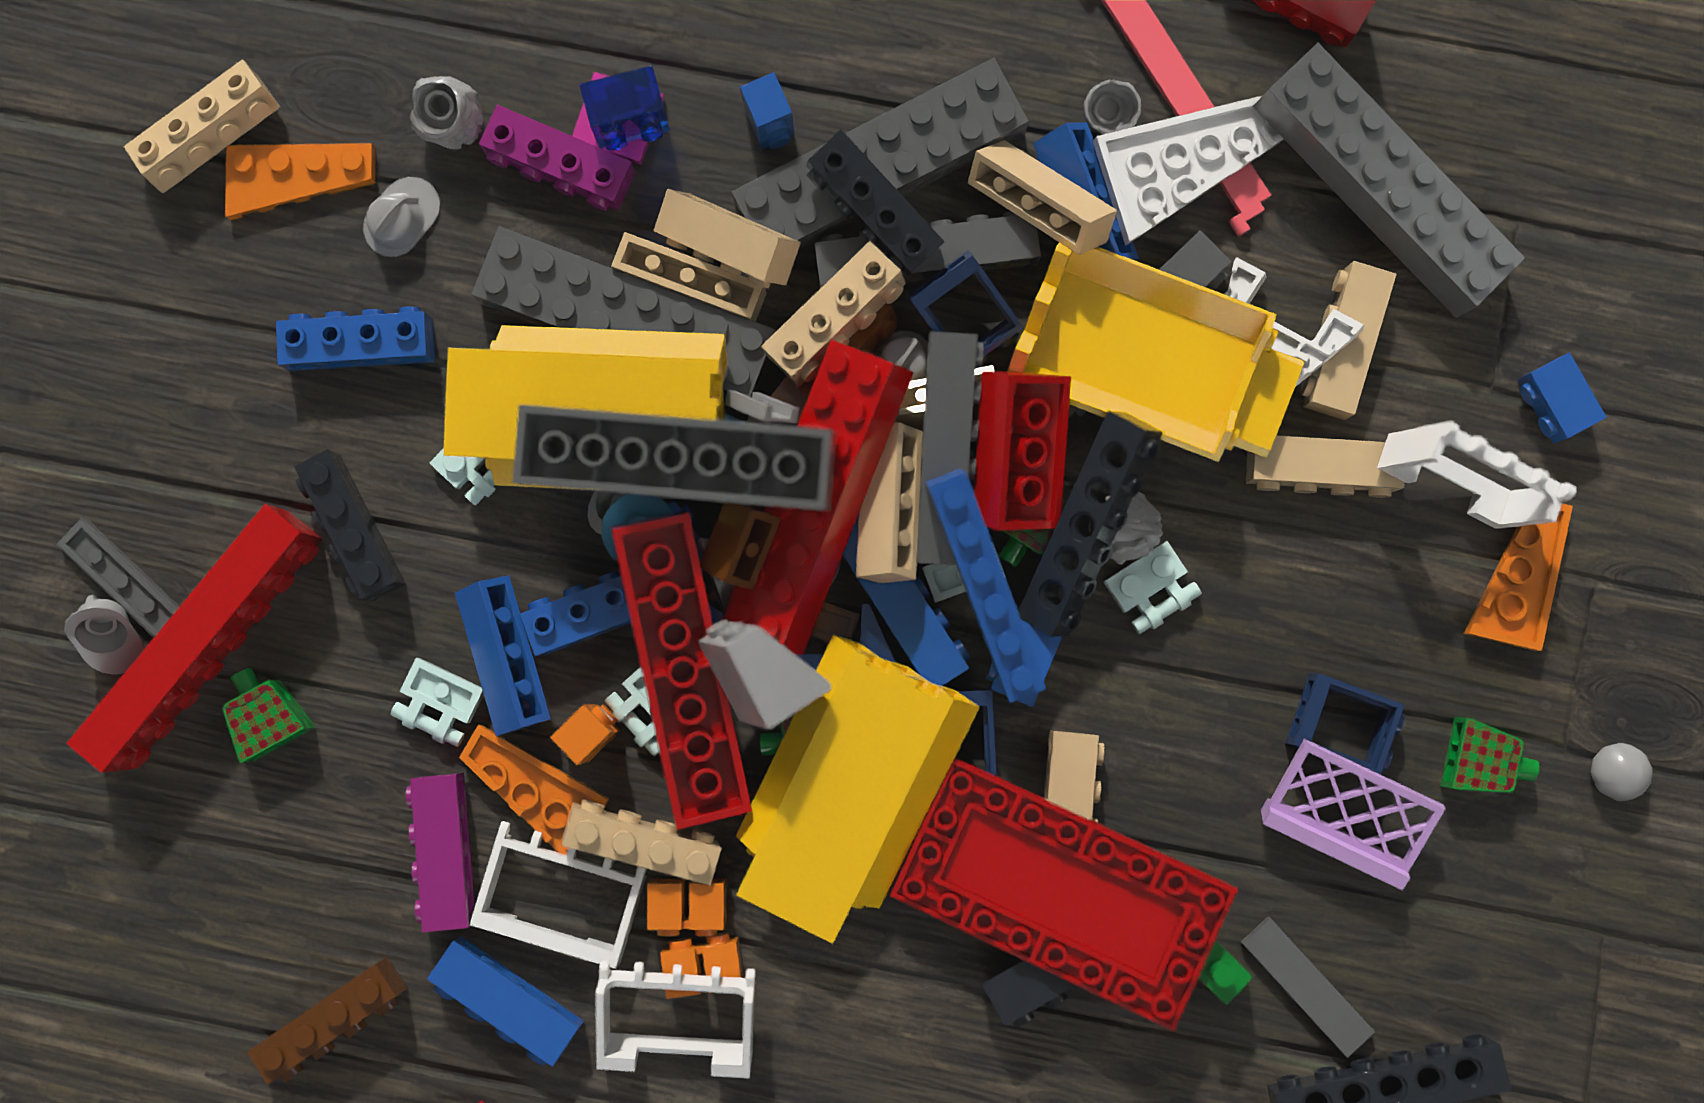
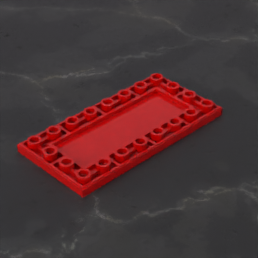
M955 757L931 803L890 897L1174 1032L1238 888Z

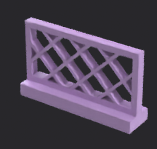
M1304 739L1271 799L1267 798L1261 809L1264 825L1403 890L1410 879L1409 870L1445 811V807L1435 800ZM1309 752L1324 759L1327 770L1305 776L1301 765ZM1329 762L1339 767L1331 769ZM1297 772H1299L1301 778L1293 780ZM1347 772L1359 776L1362 787L1339 793L1334 776ZM1330 778L1335 794L1313 801L1308 784ZM1364 779L1373 783L1366 785ZM1299 786H1304L1309 802L1297 806H1292L1282 801L1287 790ZM1385 788L1394 793L1397 803L1374 809L1369 795L1370 792ZM1365 794L1370 811L1348 817L1342 801ZM1399 795L1408 800L1401 802ZM1336 802L1339 803L1343 819L1329 823L1319 819L1316 808ZM1421 805L1431 810L1424 822L1409 826L1404 809ZM1312 810L1313 815L1308 814L1305 811ZM1400 811L1405 827L1382 833L1377 817ZM1369 819L1374 820L1378 835L1361 839L1353 834L1352 824ZM1347 826L1348 832L1340 828ZM1418 832L1415 839H1413L1412 834ZM1408 835L1411 846L1404 858L1388 851L1385 841ZM1381 843L1383 849L1376 846L1375 844Z

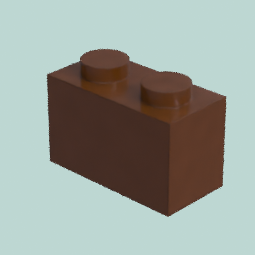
M724 501L700 562V568L723 582L753 590L781 518L751 503Z

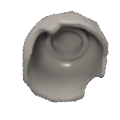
M1116 80L1103 81L1089 91L1084 101V119L1090 128L1100 135L1134 127L1141 114V98L1135 88L1128 82Z
M1617 743L1605 746L1592 760L1591 776L1596 788L1602 794L1616 801H1630L1643 795L1651 784L1652 766L1647 756L1632 745Z

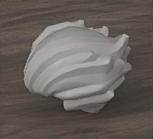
M451 76L421 78L416 82L412 92L414 108L410 115L411 125L416 134L427 142H433L453 150L461 149L462 144L470 145L474 143V140L478 138V133L481 132L483 124L482 108L477 101V92L470 85Z
M1140 492L1133 497L1127 510V521L1123 528L1117 532L1111 545L1112 553L1110 559H1113L1120 565L1126 560L1148 556L1149 552L1154 551V546L1159 545L1160 537L1163 535L1161 529L1163 525L1160 522L1161 514L1146 499L1145 495ZM1091 519L1089 528L1092 535L1095 526L1094 521Z

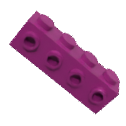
M498 104L479 142L489 162L502 168H507L509 164L521 169L519 173L534 182L539 183L542 178L554 183L553 188L567 196L573 197L574 193L587 198L586 202L603 211H606L608 207L619 211L636 173L631 161Z
M464 773L411 778V786L406 788V802L408 808L413 810L414 824L409 826V841L411 846L416 848L417 862L412 864L413 883L419 887V900L415 902L416 921L421 923L422 932L468 928L472 926L470 922L475 909Z

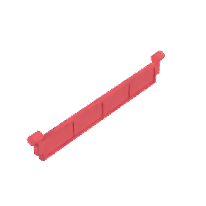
M1101 0L1176 117L1214 108L1212 102L1146 0ZM1251 163L1219 183L1238 212V215L1228 221L1238 237L1251 229L1247 221L1265 210L1261 202L1271 196Z

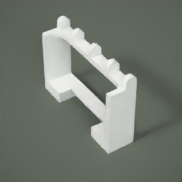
M1451 421L1388 434L1377 466L1378 469L1405 483L1416 482L1422 466L1473 492L1466 514L1495 529L1556 522L1562 502L1572 499L1576 493L1575 486L1569 483L1561 484L1549 478L1548 472L1542 469L1530 468L1519 462L1516 455L1510 452L1502 453L1487 445L1486 439L1480 436L1472 437L1460 431L1459 426ZM1446 445H1450L1531 488L1510 491L1441 455L1442 450Z
M502 821L470 925L600 964L601 960H607L610 962V967L616 969L622 960L646 880L645 873L647 868L638 866L636 875L611 869L614 859L605 857L603 866L575 858L578 850L568 848L566 855L541 848L539 846L543 833L538 831L534 832L530 844L511 838V835L508 834L510 823ZM507 848L631 884V892L615 945L592 938L587 940L517 920L518 916L489 908Z
M601 960L600 979L596 991L597 1069L635 1071L639 1052L713 1056L711 1076L750 1078L753 1055L755 969H747L745 978L721 977V967H712V976L682 975V965L674 964L673 974L644 972V963L641 962L635 963L634 972L610 970L609 961ZM634 987L740 994L744 997L743 1041L610 1033V988Z

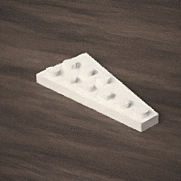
M1262 96L1096 136L1093 140V145L1113 208L1117 210L1116 218L1125 246L1284 140L1252 107Z

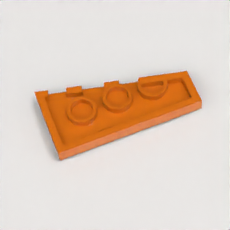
M372 143L228 145L226 147L225 217L231 221L243 218L244 214L256 211L260 213L275 209V206L290 202L297 204L308 201L310 197L325 193L331 195L374 184L376 148Z
M1562 504L1556 522L1516 527L1463 634L1536 652L1542 651L1573 506Z
M483 725L477 726L459 757L493 791H496L518 816H521L536 831L543 833L542 839L561 854L566 855L569 848L562 846V837L572 803L582 804V800H590L606 806L610 799L500 735L496 736L495 732Z

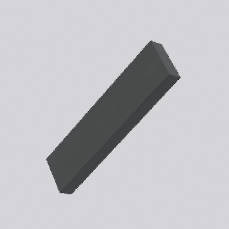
M82 517L56 544L151 636L155 637L180 607L87 518Z
M1270 917L1265 918L1241 941L1245 948L1344 1056L1348 1058L1375 1033Z

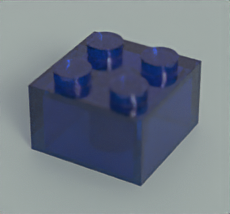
M653 65L579 84L589 124L599 148H606L609 151L619 150L626 147L629 141L641 138L643 141H653L661 138L663 133L670 131Z

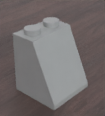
M724 620L711 626L707 630L708 636L698 641L739 721L770 729L833 689L828 680L758 626Z

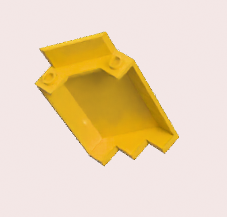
M1059 242L1007 372L1072 376L1070 405L1105 418L1108 410L1126 412L1163 431L1160 440L1219 462L1224 450L1228 449L1231 451L1234 446L1267 458L1304 361L1272 349L1278 334V330L1273 329L1276 314L1100 247L1078 255Z
M502 325L496 341L493 340L491 342L490 350L448 348L443 456L485 458L486 468L491 470L495 485L575 489L513 483L519 404L725 421L726 415L722 389L728 367L725 334Z
M833 635L816 670L817 673L830 682L833 689L795 713L751 804L752 812L746 814L736 835L747 846L746 852L754 857L736 895L832 944L851 907L862 909L863 906L880 909L931 803L980 708L958 691L933 684L911 668L882 659L861 643Z

